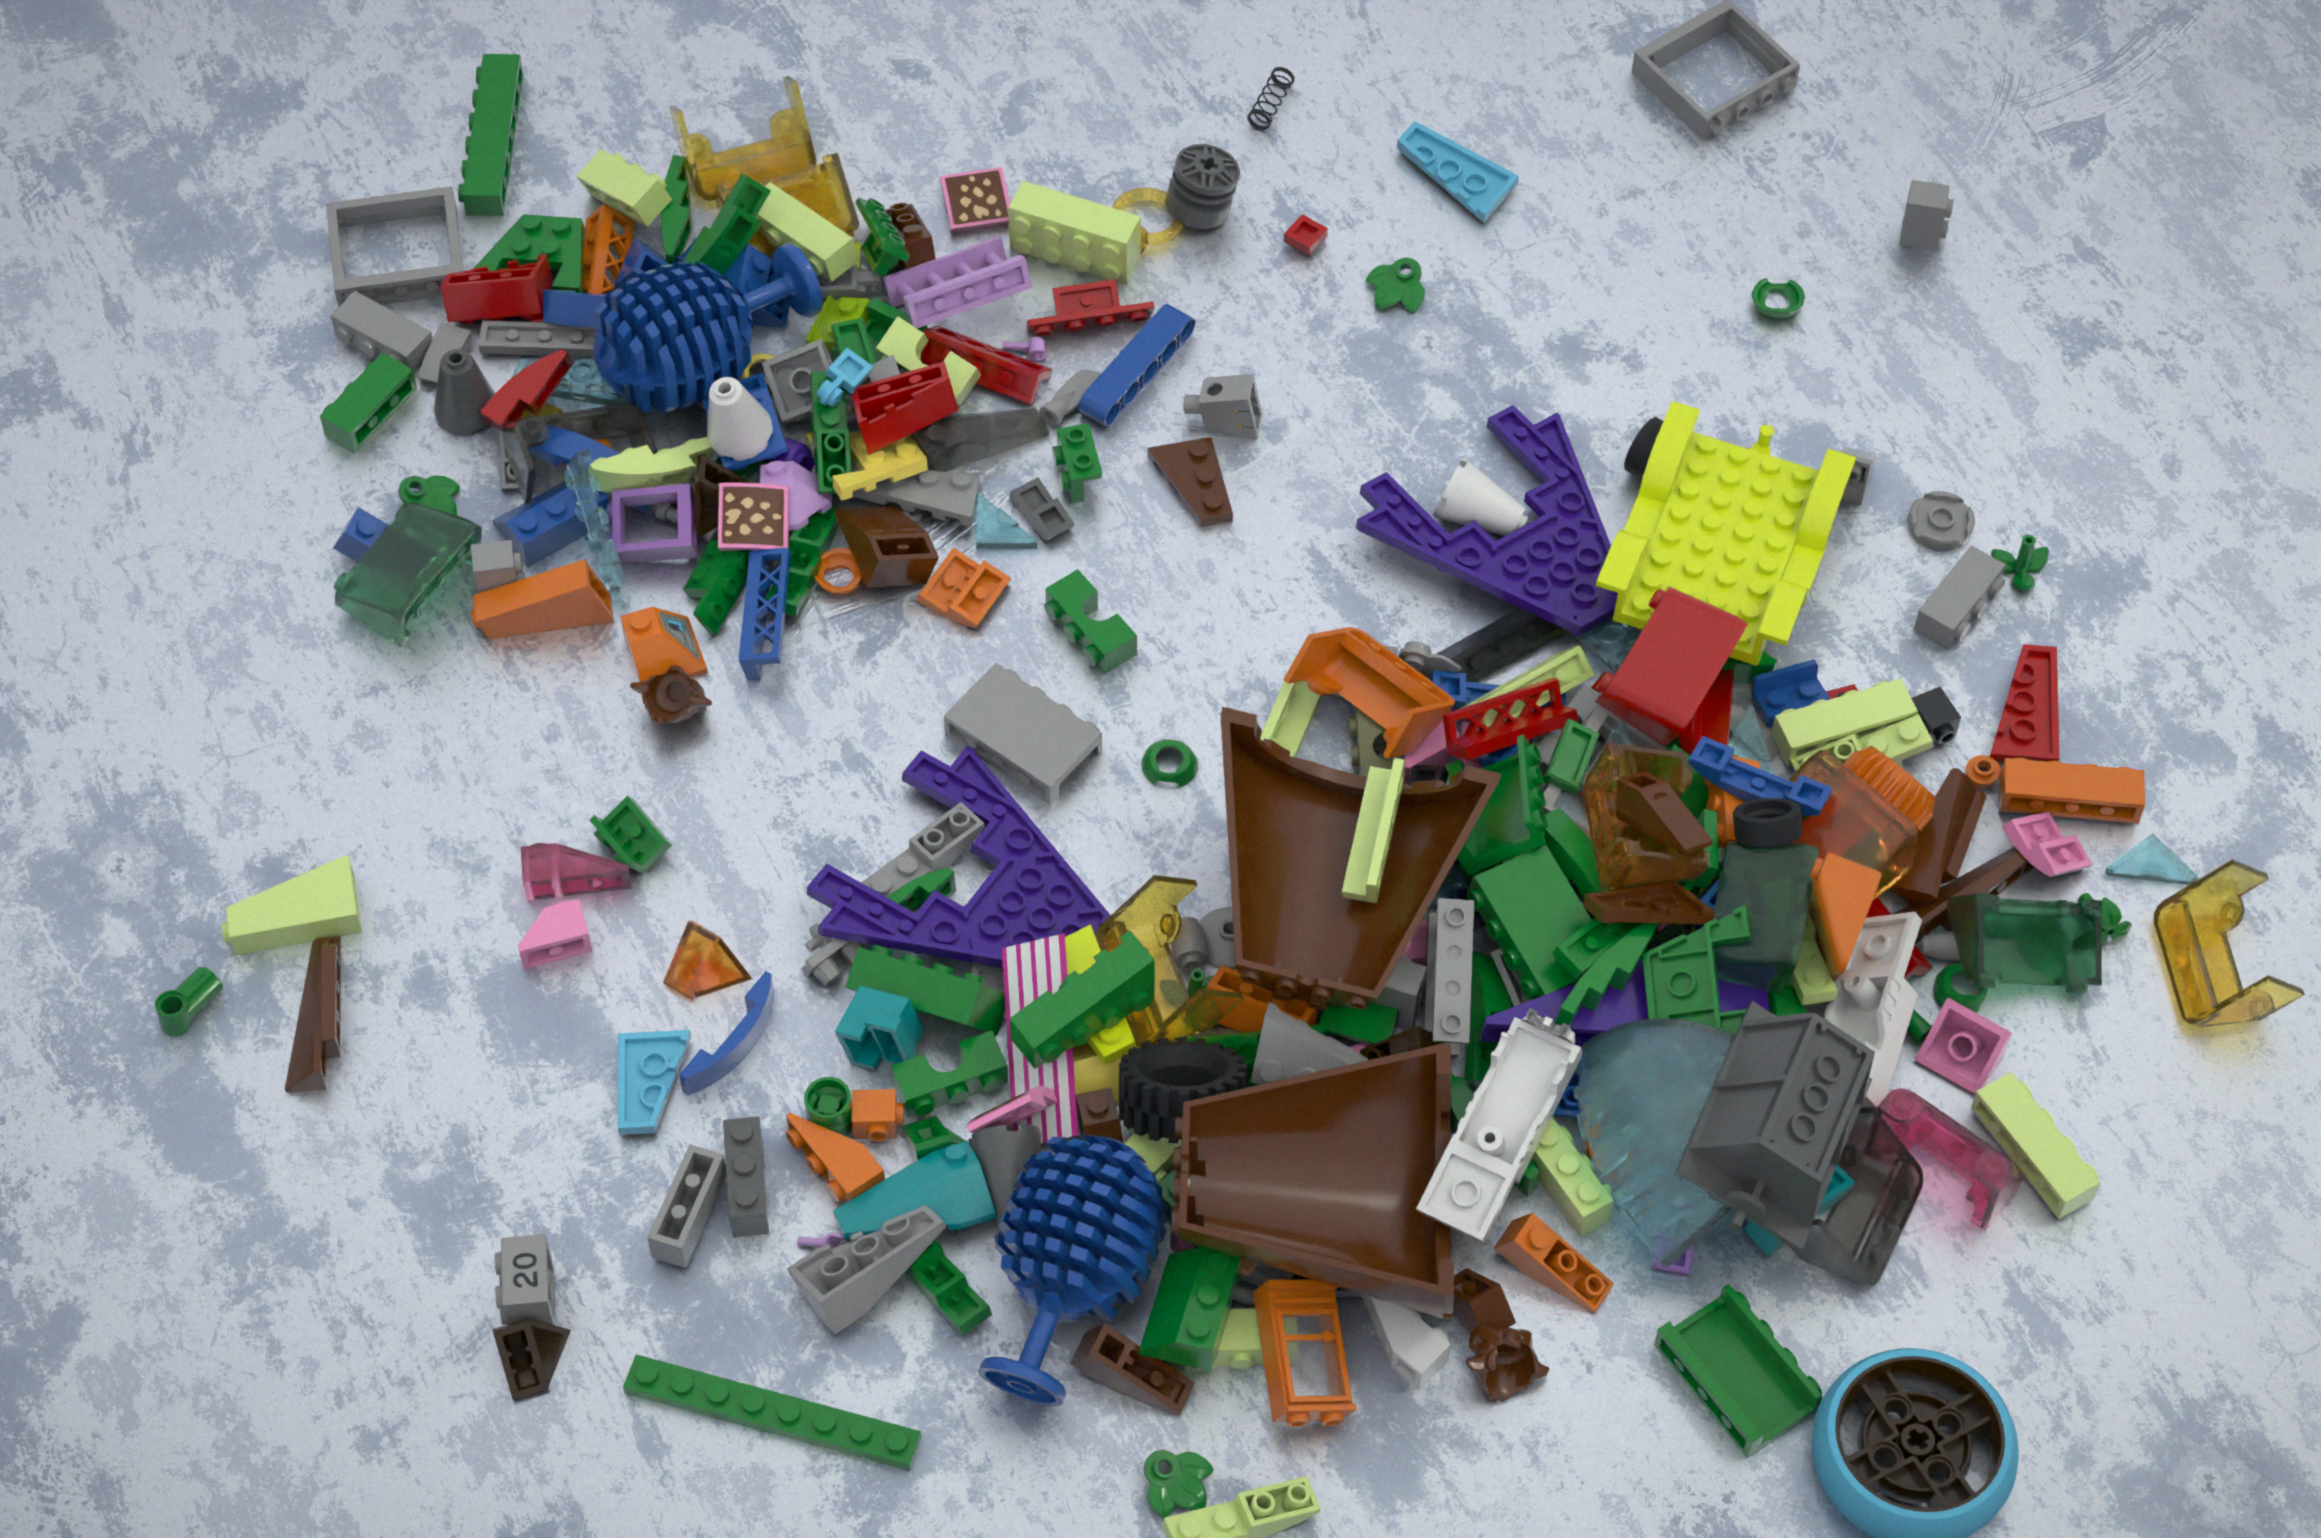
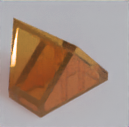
M690 920L687 922L663 983L692 1000L753 978L720 936Z

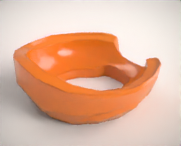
M834 548L822 554L817 576H814V578L825 591L834 595L850 594L862 584L863 578L850 549ZM845 568L852 572L853 579L846 586L836 587L825 581L824 576L828 570Z

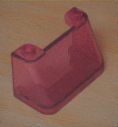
M1904 1088L1892 1090L1877 1106L1865 1148L1879 1158L1885 1151L1891 1149L1900 1150L1899 1152L1906 1156L1916 1144L1973 1184L1966 1195V1199L1974 1204V1213L1970 1221L1986 1232L2015 1197L2020 1188L2022 1176L2013 1162L2005 1154L1911 1090Z

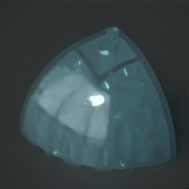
M1662 1018L1621 1024L1597 1034L1585 1042L1581 1048L1583 1055L1575 1069V1073L1579 1075V1086L1574 1089V1098L1578 1099V1105L1582 1111L1577 1115L1582 1139L1590 1141L1595 1154L1590 1161L1602 1185L1609 1184L1611 1196L1615 1202L1613 1205L1617 1212L1625 1211L1638 1230L1634 1235L1664 1268H1667L1694 1246L1731 1210L1730 1207L1719 1202L1696 1185L1688 1182L1685 1178L1675 1173L1735 1035L1698 1022Z

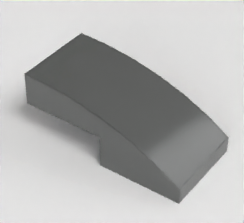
M1039 477L1010 492L1009 497L1030 526L1045 541L1074 527V522L1058 498L1053 499Z

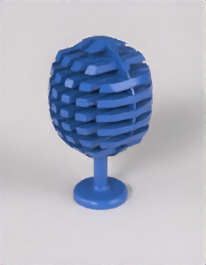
M785 243L779 246L773 254V270L776 280L745 294L725 275V280H723L722 275L715 269H711L705 263L696 261L695 266H692V263L687 261L662 265L654 270L651 269L638 274L637 278L623 282L615 291L613 289L607 293L603 302L594 310L596 330L594 332L595 344L592 343L595 364L601 377L621 399V393H623L627 401L636 405V408L643 412L652 413L651 407L653 406L654 410L658 412H671L675 409L689 407L693 403L702 402V399L709 397L710 387L716 380L723 377H732L739 380L744 370L752 362L750 343L752 341L751 328L753 329L751 312L782 298H785L790 307L802 317L811 318L821 312L823 307L822 292L810 262L798 247L791 243Z
M1082 1134L1087 1141L1072 1138L1069 1142L1064 1137H1052L1046 1144L1055 1153L1054 1155L1051 1151H1040L1037 1156L1032 1153L1023 1165L1027 1174L1023 1170L1017 1176L1014 1183L1017 1192L1013 1190L1006 1202L1008 1211L1006 1210L1001 1215L998 1224L1005 1237L1001 1232L994 1236L995 1249L1002 1255L1001 1269L1008 1275L1009 1281L1020 1293L1018 1295L1037 1311L1019 1361L1004 1357H987L981 1362L978 1374L994 1387L1036 1404L1061 1406L1066 1396L1064 1386L1057 1379L1040 1370L1058 1321L1083 1323L1079 1317H1093L1095 1314L1100 1319L1113 1320L1118 1312L1110 1303L1125 1305L1128 1300L1132 1304L1143 1291L1136 1283L1138 1282L1142 1286L1147 1282L1151 1273L1149 1266L1156 1261L1159 1253L1157 1246L1164 1240L1167 1231L1163 1224L1170 1220L1169 1207L1162 1200V1188L1157 1183L1155 1175L1145 1165L1144 1162L1146 1161L1131 1147L1108 1137Z

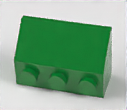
M1203 1246L1169 1254L1139 1348V1354L1212 1372L1240 1280L1241 1258Z

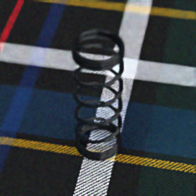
M1276 67L1272 70L1271 77L1267 80V85L1263 87L1262 94L1258 96L1257 102L1253 105L1252 110L1247 116V120L1252 127L1258 130H1266L1270 127L1273 121L1271 115L1277 113L1275 106H1281L1282 100L1280 97L1287 96L1285 89L1291 88L1295 81L1293 73L1287 68ZM1282 71L1288 74L1291 82L1284 76L1274 75V72ZM1276 77H1282L1289 83L1281 82ZM1270 79H1272V81L1275 84H1269ZM1269 86L1280 87L1285 92L1284 96L1275 94ZM1268 87L1270 92L1264 93L1265 88ZM1264 94H1271L1276 96L1280 100V103H1271L1266 99ZM1263 95L1266 101H1259V99ZM1260 103L1270 104L1275 108V112L1269 113L1265 111ZM1258 104L1261 110L1255 109V106ZM1254 114L1259 121L1268 125L1260 126L1252 120L1251 115ZM1256 114L1264 117L1267 120V122L1258 118Z

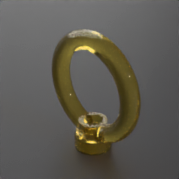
M1148 187L1132 189L1120 195L1113 203L1112 208L1124 211L1129 204L1140 200L1156 201L1166 206L1167 192ZM1173 217L1172 224L1166 230L1157 233H1148L1141 226V254L1147 246L1162 245L1175 239L1182 232L1185 224Z

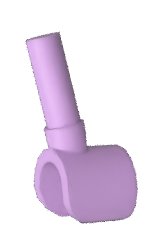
M1033 337L1029 340V343L1003 342V349L1029 352V358L1034 362H1043L1047 359V349L1041 337Z
M831 1232L825 1238L799 1236L797 1245L822 1247L830 1244L833 1249L838 1247L842 1240L851 1241V1239H845L844 1235Z

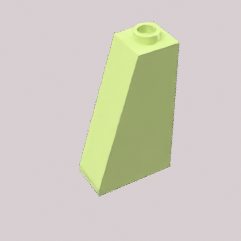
M349 855L335 859L226 907L227 922L221 923L224 942H231L235 955L311 942L317 938L361 933L362 928L355 876Z

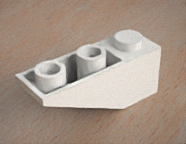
M1362 1294L1391 1367L1420 1390L1449 1360L1451 1343H1449L1448 1337L1439 1328H1431L1421 1320L1416 1310Z

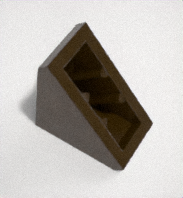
M702 454L697 457L695 474L696 538L718 527L719 483H751Z
M530 1318L492 1329L512 1399L516 1400L548 1390L571 1330Z

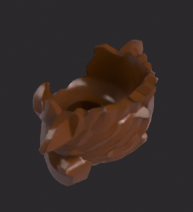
M677 665L670 666L667 672L662 675H653L646 681L633 682L630 685L634 691L642 694L643 704H645L651 720L656 721L657 724L687 720L693 714L704 712L708 706L712 705V701L706 698L703 687L696 680L689 678L688 674Z
M1477 1326L1471 1332L1469 1348L1476 1355L1474 1358H1468L1466 1365L1471 1371L1478 1374L1481 1386L1486 1391L1490 1401L1493 1399L1494 1403L1499 1400L1503 1402L1514 1393L1527 1389L1528 1385H1532L1533 1379H1541L1547 1376L1550 1369L1538 1361V1357L1533 1349V1339L1530 1331L1524 1329L1517 1330L1510 1327L1498 1329L1492 1326Z

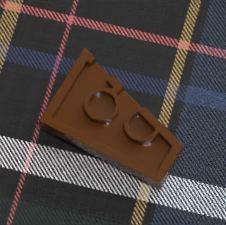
M1211 437L1148 448V457L1153 464L1156 463L1161 469L1167 483L1172 484L1179 493L1180 500L1200 527L1233 522L1232 508Z
M1677 882L1585 894L1584 908L1593 914L1598 921L1608 924L1616 922L1705 924L1713 920L1715 914L1713 909Z

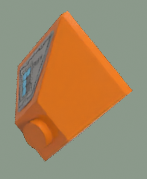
M649 607L620 616L624 640L639 682L646 681L653 675L666 673L672 665L680 666L688 674L689 678L708 673L688 616L656 607Z

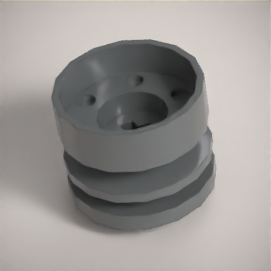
M1193 144L1183 148L1177 155L1172 178L1166 193L1165 204L1168 212L1177 221L1198 229L1213 228L1221 225L1228 217L1233 195L1239 181L1240 168L1237 161L1225 150L1208 144Z

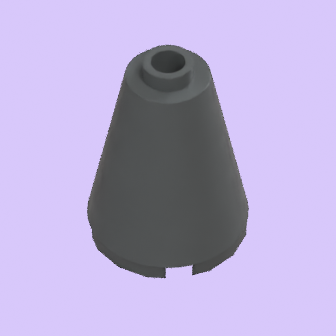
M462 349L448 351L440 360L434 403V414L443 430L460 436L473 435L472 431L481 428L485 431L490 428L491 425L486 422L480 411L495 394L494 390L469 352Z
M1018 1124L1019 1131L1007 1130V1125H999L974 1132L971 1135L972 1139L969 1138V1144L980 1162L995 1210V1220L998 1224L1001 1215L1006 1210L1008 1211L1006 1202L1013 1190L1017 1192L1014 1187L1017 1176L1023 1170L1027 1174L1023 1167L1024 1163L1032 1153L1037 1156L1040 1152L1041 1132L1036 1126Z

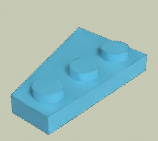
M690 1030L618 1033L619 1135L656 1133L691 1039Z

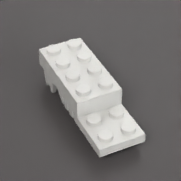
M1916 912L1865 918L1845 972L1835 980V986L1838 990L1836 1000L1829 1002L1824 1013V1019L1875 1051L1870 1073L1872 1081L1858 1115L1881 1113L1918 997V993L1904 979L1922 919Z
M1529 1008L1522 1020L1515 1017L1508 1032L1501 1033L1499 1043L1491 1053V1066L1483 1082L1473 1094L1474 1098L1472 1102H1469L1465 1110L1466 1114L1464 1118H1461L1457 1126L1458 1130L1456 1134H1453L1416 1208L1417 1212L1479 1242H1485L1514 1182L1519 1184L1583 1055L1581 1047L1574 1044L1575 1033L1571 1031L1569 1025L1564 1023L1562 1026L1555 1025L1553 1019L1547 1016L1541 1018L1536 1010Z

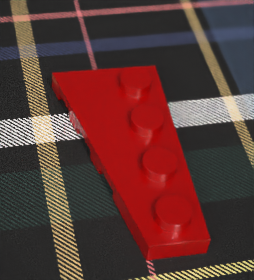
M2023 644L1990 753V757L1997 762H2004L2005 758H2025L2045 762L2059 761L2057 647Z

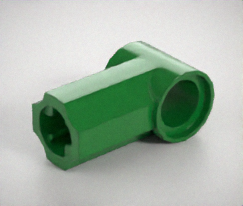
M205 966L203 968L198 967L175 990L165 991L157 997L155 1008L161 1030L165 1034L179 1036L186 1033L192 1025V1018L223 989L222 982L215 976L214 972Z

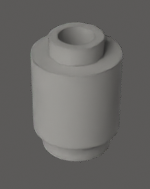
M1181 917L1174 920L1168 933L1174 965L1187 972L1202 968L1209 959L1203 927L1194 917Z

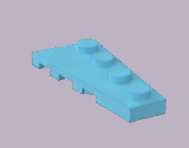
M1416 121L1397 140V149L1483 223L1518 185L1519 176Z

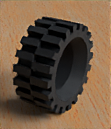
M1177 1037V1041L1169 1042L1168 1038L1158 1039V1044L1147 1041L1141 1043V1049L1132 1047L1128 1050V1055L1123 1054L1121 1063H1119L1120 1121L1123 1120V1125L1127 1129L1134 1128V1133L1139 1136L1148 1133L1150 1140L1159 1141L1161 1138H1168V1143L1178 1144L1179 1139H1175L1176 1117H1183V1102L1246 1088L1247 1064H1245V1059L1242 1055L1236 1056L1237 1051L1231 1047L1223 1050L1222 1043L1214 1042L1209 1045L1206 1044V1039L1196 1038L1195 1042L1187 1041V1037Z

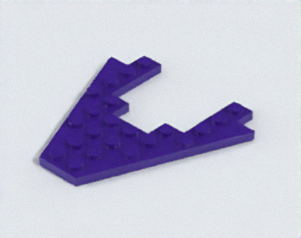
M1512 405L1488 418L1486 427L1543 482V484L1526 492L1524 497V503L1539 518L1497 541L1475 520L1448 534L1387 472L1361 485L1360 495L1375 510L1357 519L1356 529L1434 566L1440 572L1453 575L1530 613L1535 612L1537 616L1579 636L1613 617L1618 593L1596 586V581L1611 548V543L1558 413L1533 425Z
M969 746L962 751L951 766L921 750L902 774L903 782L950 808L962 802L984 822L985 828L972 843L971 853L995 865L996 868L965 906L934 890L919 910L914 913L827 863L807 886L806 895L832 909L818 925V934L821 936L869 945L874 944L881 947L909 951L918 955L925 954L1003 968L1002 948L1063 933H1065L1066 937L1091 924L1099 948L1102 951L1103 949H1109L1120 932V926Z

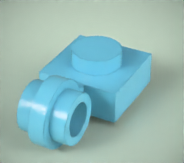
M846 348L828 368L826 376L832 379L833 382L826 380L821 385L816 394L820 398L819 402L824 406L830 405L834 407L844 393L840 388L843 387L853 394L871 374L873 366Z

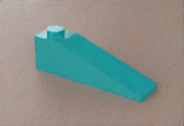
M968 1140L932 1151L833 1210L834 1217L845 1239L851 1238L850 1235L862 1231L863 1235L882 1229L885 1221L925 1205L935 1212L945 1222V1225H948L949 1230L966 1228L996 1218L980 1162Z

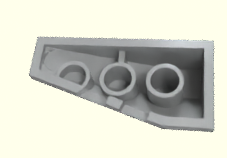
M925 1205L885 1221L882 1229L868 1235H863L862 1231L850 1235L852 1241L833 1249L830 1244L819 1247L788 1267L787 1270L816 1315L834 1334H837L866 1315L946 1228V1225L935 1212Z

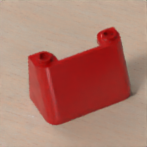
M1670 586L1664 590L1658 588L1650 599L1648 606L1652 610L1649 620L1620 667L1613 674L1608 671L1605 673L1597 685L1596 689L1600 691V694L1595 700L1596 703L1663 747L1678 737L1688 725L1748 625L1747 622L1738 616Z

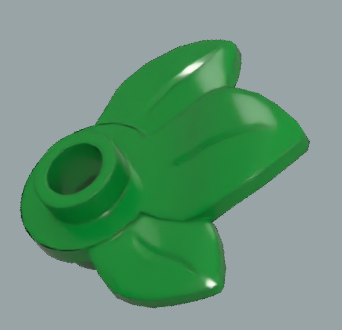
M1401 258L1392 265L1377 266L1368 274L1365 280L1367 284L1377 287L1374 297L1378 310L1386 309L1401 301L1409 312L1415 313L1422 305L1425 297V289L1420 282L1422 277L1421 266L1412 258ZM1403 269L1411 270V272L1408 275H1402L1400 273V271Z
M439 475L431 476L427 479L419 476H410L400 483L398 494L405 504L404 515L408 522L416 528L423 530L428 524L430 517L440 520H455L457 518V508L452 496L458 493L460 486L454 480ZM416 488L419 489L421 492L414 493L410 489Z
M1158 1450L1148 1456L1143 1470L1145 1478L1150 1483L1147 1500L1154 1512L1160 1517L1165 1518L1171 1513L1175 1505L1191 1511L1206 1507L1207 1495L1201 1480L1207 1478L1214 1469L1210 1462L1193 1452H1183L1174 1455L1167 1450ZM1158 1463L1167 1464L1169 1473L1162 1474L1158 1470Z

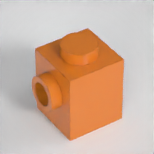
M896 1089L852 1090V1129L854 1139H869L880 1142L888 1138H897V1125L904 1124V1103H897Z

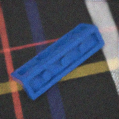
M789 547L752 550L749 553L738 660L747 680L760 679L762 665L781 663L791 560ZM781 560L780 566L771 573L768 561ZM773 584L778 588V592L766 601L765 597L769 592V587ZM770 611L775 616V620L766 627V617ZM766 639L773 644L772 653H763L764 641Z

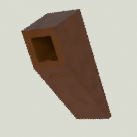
M896 203L890 206V209L885 210L886 214L892 219L891 223L899 231L898 235L905 242L904 246L910 255L907 262L899 258L898 261L902 270L936 259L932 236L913 204Z
M1646 771L1617 779V819L1630 825L1631 828L1640 830L1653 837L1655 841L1674 848L1683 855H1692L1700 849L1713 845L1711 837L1666 781Z

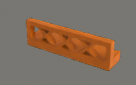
M605 204L588 216L585 221L584 256H582L584 277H582L583 293L607 294L614 289L615 291L617 289L614 285H611L605 270L610 269L617 280L632 243L635 221ZM612 222L624 227L623 235L618 236ZM609 245H614L619 254L618 260L613 258L609 251Z

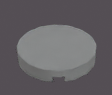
M1932 491L1926 493L1923 498L1916 499L1913 502L1907 519L1909 531L1915 540L1925 547L1934 550H1953L1963 546L1970 539L1975 525L1974 512L1970 506L1968 508L1963 503L1964 500L1958 495L1945 491Z

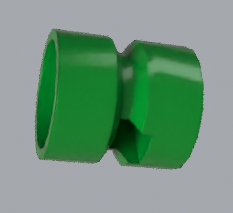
M822 1077L813 1081L804 1093L807 1120L846 1137L852 1130V1098L848 1085L834 1077Z

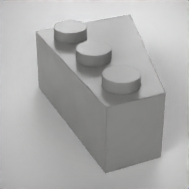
M1269 1001L1263 1021L1251 1083L1261 1085L1367 1061L1368 1058L1332 1037H1325L1308 1027V1023L1301 1019L1296 1020L1280 1011L1277 1005Z

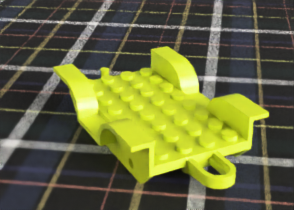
M1672 401L1648 459L1635 504L1624 530L1620 529L1614 538L1596 581V586L1618 593L1613 621L1639 629L1644 628L1651 616L1652 608L1648 606V603L1658 588L1664 590L1668 586L1732 613L1747 622L1748 625L1729 657L1758 665L1768 640L1787 646L1801 606L1804 607L1825 552L1829 534L1856 457L1827 449L1820 470L1770 456V443L1774 434V428L1770 425L1760 427L1758 441L1748 449L1695 433L1700 409Z

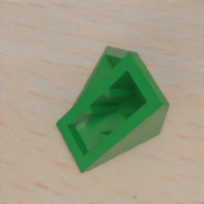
M937 1116L902 1126L914 1162L932 1151L966 1141L944 1127Z

